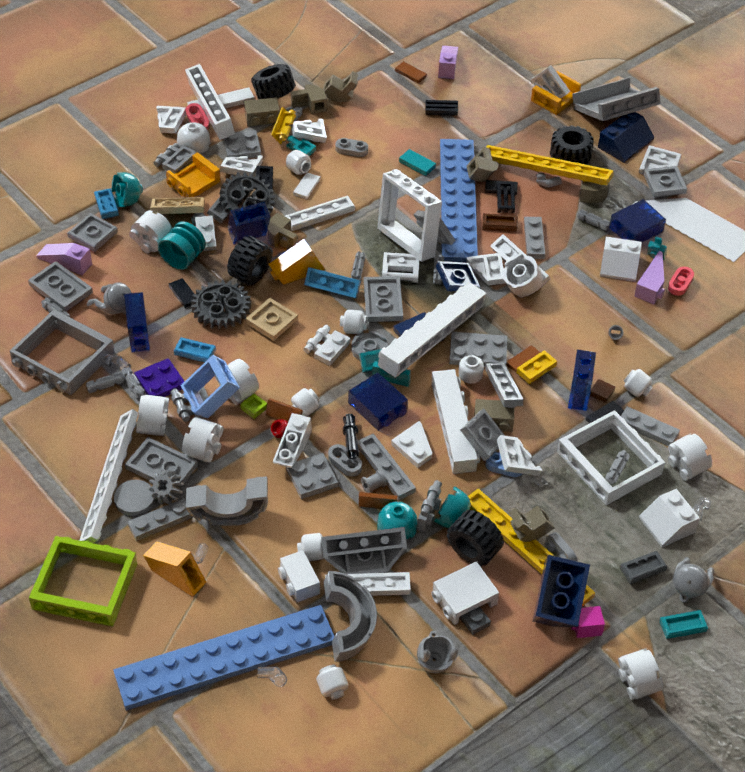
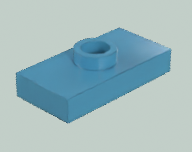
M111 188L95 191L94 196L101 218L119 216Z
M180 337L174 349V355L206 362L214 355L216 346Z

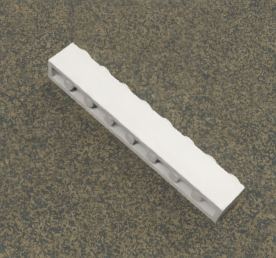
M470 282L463 287L461 286L455 294L450 295L442 304H438L432 312H428L412 328L405 330L398 339L395 338L388 347L381 349L378 355V366L394 377L400 375L482 308L486 292Z

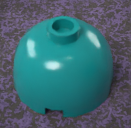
M118 172L113 176L111 189L116 195L114 197L116 206L127 207L137 203L143 192L142 184H140L137 177L127 172Z
M455 486L452 489L455 493L453 495L448 494L438 511V514L441 515L440 518L434 519V522L445 528H450L463 512L470 510L471 506L467 494Z
M392 502L381 509L377 520V530L405 527L406 539L410 537L412 539L417 532V515L408 504Z

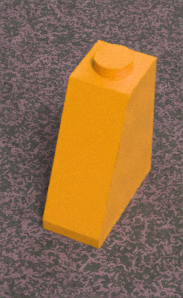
M304 239L269 263L272 269L271 275L276 281L279 279L283 285L306 277L308 267L322 271L325 270Z
M156 541L143 555L151 571L190 596H194L206 584L200 568L189 551Z

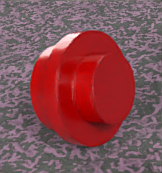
M284 419L275 420L271 425V433L276 438L282 439L288 422Z

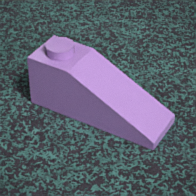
M442 46L438 78L454 79L458 47Z
M76 243L46 244L36 255L38 259L51 264L56 261L67 270L83 275L92 265L90 249Z
M661 251L657 253L638 281L634 295L652 304H655L658 298L661 299L665 292V289H663L664 269Z

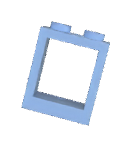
M212 355L181 385L184 397L192 406V412L197 416L201 415L207 419L240 388L227 363L215 355ZM216 375L221 386L203 402L198 391Z

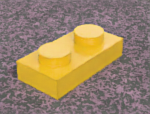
M544 350L519 366L516 373L530 384L556 367L557 360Z

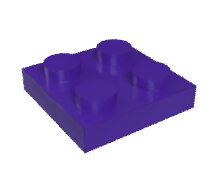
M169 358L134 372L146 395L166 397L171 394L173 389L182 390L181 385L185 382Z

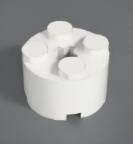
M151 210L146 211L132 225L129 232L130 237L141 246L142 251L145 253L158 251L159 241L172 228L169 221L162 214H154Z
M517 254L509 258L504 264L502 277L511 292L518 297L531 295L542 287V272L531 256Z
M236 359L228 364L240 387L229 398L235 405H238L259 389L257 377L254 373H249L247 369L250 367L241 359ZM215 375L216 380L218 381L219 385L221 386V384H220V382H219L217 376Z
M141 395L136 433L155 436L165 435L169 398Z
M195 417L188 426L191 428L190 433H185L182 451L189 457L210 463L213 455L220 452L221 443H219V440L223 434L224 426Z
M690 433L668 446L670 453L668 462L673 468L677 467L680 470V476L685 481L712 467L711 455L707 456L705 452L708 448L696 434L691 435Z
M647 648L618 658L621 668L618 670L621 681H626L629 686L627 687V692L631 700L663 690L662 678L657 679L658 665Z

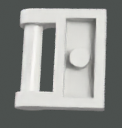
M384 252L382 277L400 276V280L418 283L419 260L412 254ZM388 270H389V271H406V272H413V274H412V273L388 272Z

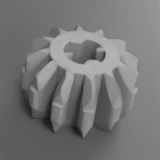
M165 469L161 470V474L154 473L156 479L149 480L153 484L149 488V491L153 492L151 497L158 499V503L161 504L164 502L171 504L172 499L175 501L179 500L177 494H183V491L179 489L184 486L183 482H179L181 476L175 475L173 470L167 472Z

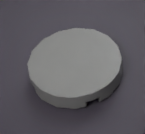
M369 331V333L362 332L352 340V353L359 361V353L388 347L386 337L374 331Z
M129 480L122 483L114 494V502L118 511L128 516H138L140 513L148 512L155 502V499L151 497L153 492L149 491L151 485L142 480Z

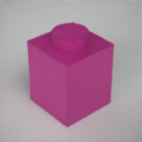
M595 606L581 609L578 627H571L572 630H575L577 638L602 636L605 623L601 607Z

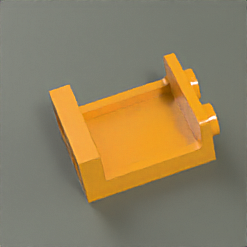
M556 71L570 90L568 94L558 98L537 85L532 88L531 94L532 102L555 115L573 102L572 93L581 91V84L559 71Z
M198 152L192 155L193 163L174 174L170 170L166 171L168 186L175 189L185 198L196 197L221 182L220 169Z

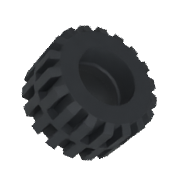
M286 64L268 66L258 71L251 78L258 99L276 97L279 99L289 94L296 86L290 67Z
M570 125L558 128L552 135L551 158L587 165L591 160L594 138L590 132L579 126Z
M253 236L244 237L230 254L227 265L228 274L247 286L258 283L269 268L273 254L272 248Z
M473 510L463 512L447 530V538L453 550L465 561L471 564L477 562L481 567L486 566L504 545L501 531L495 523L482 513H477Z

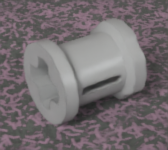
M377 470L374 475L368 478H361V484L366 493H373L374 489L381 486L386 487L387 479L381 470Z

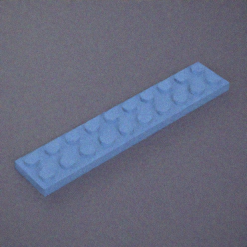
M440 139L441 219L456 240L452 245L441 244L444 262L467 263V257L478 256L475 180L469 179L467 171L468 163L474 158V140Z
M319 605L116 668L113 671L125 710L127 711L331 646L335 636L322 606Z

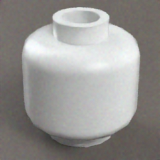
M294 150L286 158V167L295 174L302 175L310 170L311 159L302 151Z
M347 310L344 316L340 317V327H343L344 332L347 334H360L367 329L368 317L361 310Z
M470 355L461 359L459 363V377L462 381L470 384L477 383L482 379L484 364L480 358Z
M641 369L632 370L624 379L625 389L635 397H640L642 394L646 396L653 388L650 386L652 378Z
M303 388L291 398L292 406L303 410L302 416H309L319 407L318 402L320 399L312 389Z
M322 534L303 535L301 542L297 543L298 552L303 550L309 561L324 559Z
M329 665L319 670L320 674L316 680L321 694L324 697H331L332 700L344 696V691L349 685L343 669L335 665Z

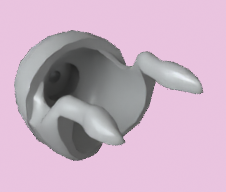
M121 282L108 284L101 288V292L105 291L104 303L98 299H90L86 304L90 306L95 303L106 314L114 315L123 312L127 315L132 312L130 307L132 292L126 284Z
M685 557L683 561L678 563L673 575V582L676 590L680 593V600L686 602L689 598L699 597L706 593L714 580V568H708L706 573L699 566L690 564V558Z
M431 631L428 637L422 639L417 648L419 665L429 673L444 672L458 657V649L455 647L454 642L449 637L439 636L436 631Z

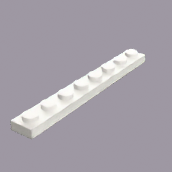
M134 409L120 416L79 541L96 543L101 537V529L107 519L106 513L112 503L113 491L117 487L116 482L122 471L121 466L127 456L126 451L132 440L133 429L137 425L138 412Z

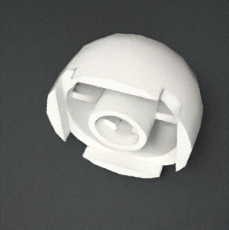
M196 122L187 123L178 131L177 144L180 148L184 145L201 154L209 148L210 135L202 124Z

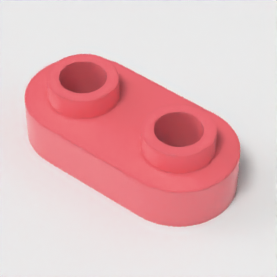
M197 103L189 104L186 107V116L190 123L202 124L208 130L210 127L209 119L201 105Z
M689 267L678 268L669 282V292L676 296L685 294L693 281L694 271Z

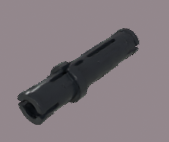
M349 413L346 414V417H343L344 426L342 430L345 435L346 455L349 459L353 460L359 457L358 426L356 425L355 416Z

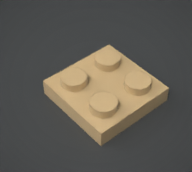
M269 298L246 318V324L275 341L298 320V315Z

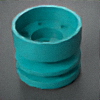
M180 221L159 241L158 251L164 261L170 266L184 270L205 249L206 240L200 230L193 224Z

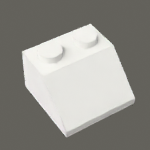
M606 237L600 277L635 282L642 242Z
M677 489L659 496L639 515L640 520L661 547L696 533L700 520L699 516Z

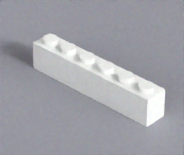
M198 64L185 69L189 85L219 140L234 135L235 131L231 118L201 65Z
M455 369L432 372L431 385L452 473L475 472L477 463H480V455L460 431L469 422L467 419L468 407L463 404L465 402L464 392L460 391V377L456 376Z

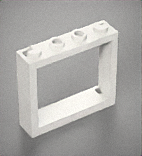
M397 169L383 173L377 229L421 262L433 258L436 253L442 201ZM398 188L425 207L422 239H419L395 221Z
M615 410L559 439L557 453L605 505L662 475L665 464L661 456L657 455L650 445L638 435L637 431L632 429ZM610 429L648 467L614 487L603 478L576 448Z

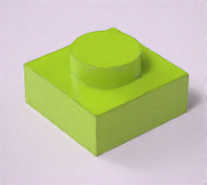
M252 394L240 404L241 410L253 419L263 413L267 407V402L256 394Z

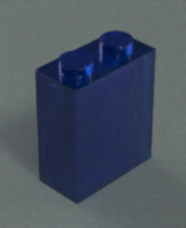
M642 199L612 214L609 228L621 239L644 242L664 232L666 218Z
M265 202L231 210L228 232L233 244L238 243L244 237L253 236L259 238L267 235V228L271 217Z
M143 292L124 294L131 352L150 350Z
M577 349L568 408L587 411L596 352Z
M378 372L348 391V404L378 431L383 427L389 426L397 418L403 417L408 410V399Z

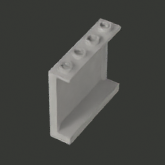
M629 77L572 93L575 110L602 121L661 104L659 88L654 87L644 91L633 89L630 86Z

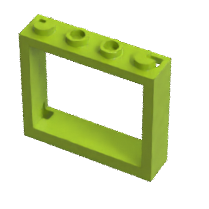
M55 536L29 596L31 609L113 627L137 567L136 552L129 549L113 548L109 545H98L89 541L74 540L70 537ZM61 552L124 565L108 607L43 593Z

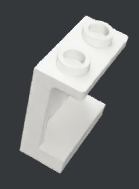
M474 562L433 582L431 595L435 603H439L443 608L445 617L450 619L455 625L458 623L460 616L486 603L490 608L497 605L499 591L479 564Z

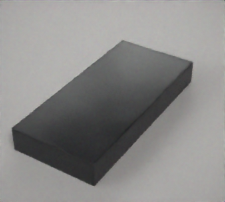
M486 180L485 193L497 194L498 180ZM514 182L515 195H517L518 182ZM501 186V194H504L503 186ZM507 186V195H511L510 186Z
M181 278L169 283V288L183 307L191 306L194 292L185 280Z
M612 401L586 416V421L592 423L614 410L621 416L624 410Z

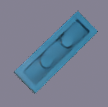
M308 267L304 285L357 298L361 280Z

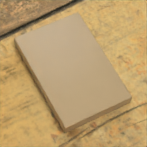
M203 197L152 199L150 210L154 214L204 213L205 202Z

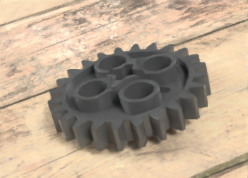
M237 172L236 176L231 175L222 184L219 192V201H222L221 207H226L224 212H230V218L236 217V222L241 219L242 224H244L245 220L248 221L249 225H251L252 221L258 224L259 220L263 222L265 217L268 218L274 209L275 195H272L274 190L269 189L270 184H264L265 179L260 181L259 175L253 177V173H250L247 176L246 172H244L241 176ZM246 199L241 207H238L242 204L243 200Z
M215 280L213 285L208 282V287L202 285L201 290H196V294L193 295V300H191V308L194 318H198L199 323L203 321L204 326L210 324L211 328L217 325L218 329L221 326L228 329L229 324L235 327V322L241 324V319H246V314H250L251 300L250 296H248V291H244L243 286L238 288V283L232 285V282L229 281L225 284V281L222 280L218 284Z

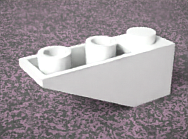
M295 413L291 414L273 459V464L289 468L294 466L304 450L312 431L310 417Z

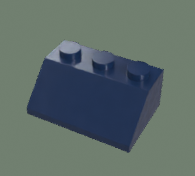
M637 112L622 115L600 132L598 148L625 163L654 140V135L644 116Z
M548 555L544 563L532 622L552 627H578L590 565Z

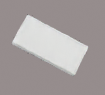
M307 172L294 190L293 195L308 199L320 181V176Z

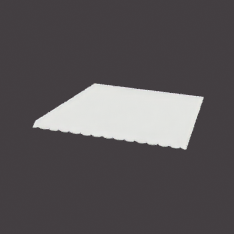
M687 198L636 201L632 204L658 218L660 221L665 222L667 225L672 226L674 229L680 230L681 233L687 234L688 237L694 238L695 241L702 243L725 258L731 259L732 262L745 252V230Z

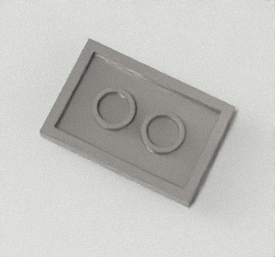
M56 261L28 280L29 286L44 297L51 299L65 312L93 293L91 286Z
M400 276L364 277L365 312L368 322L403 321Z
M452 332L449 364L459 365L461 359L473 355L483 361L484 367L489 363H505L506 365L507 336Z
M147 437L126 462L125 467L127 470L147 480H155L154 473L161 474L163 469L167 470V472L173 470L175 475L181 476L179 482L184 483L198 466V460Z

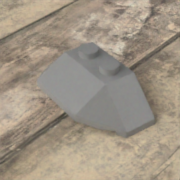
M405 527L321 537L324 559L341 573L345 574L388 572L407 549Z

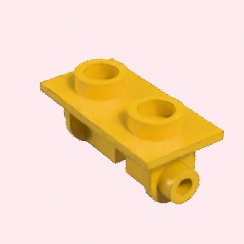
M283 107L271 133V136L279 144H282L288 138L291 130L289 125H292L296 118L294 110L286 111Z

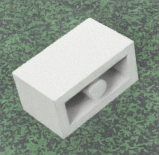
M303 550L280 558L278 573L282 580L285 579L288 594L290 596L293 595L296 603L320 594V582Z

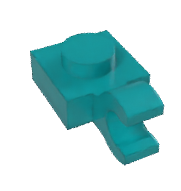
M292 135L287 138L289 143L286 147L292 151L299 150L308 156L316 151V146L304 138L300 141Z
M655 237V242H649L647 255L655 258L657 253L661 251L663 260L665 259L667 246L662 245V238Z

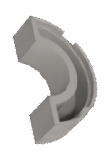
M267 476L247 479L246 487L234 494L216 493L210 490L207 485L186 488L187 511L199 521L202 518L210 521L211 525L237 526L249 523L257 519L259 513L265 512L268 505Z
M328 571L324 580L326 601L342 606L350 619V626L345 630L338 631L332 640L334 661L340 662L352 658L364 648L374 631L377 621V609L369 590L355 581L354 577L341 572Z

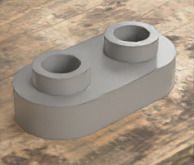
M341 138L335 143V149L339 154L364 157L368 154V144L364 141Z
M336 444L329 448V461L347 476H357L361 473L362 461L358 457L353 460L349 459L346 455L345 446Z
M557 532L546 536L545 545L549 552H553L556 557L578 562L574 551Z

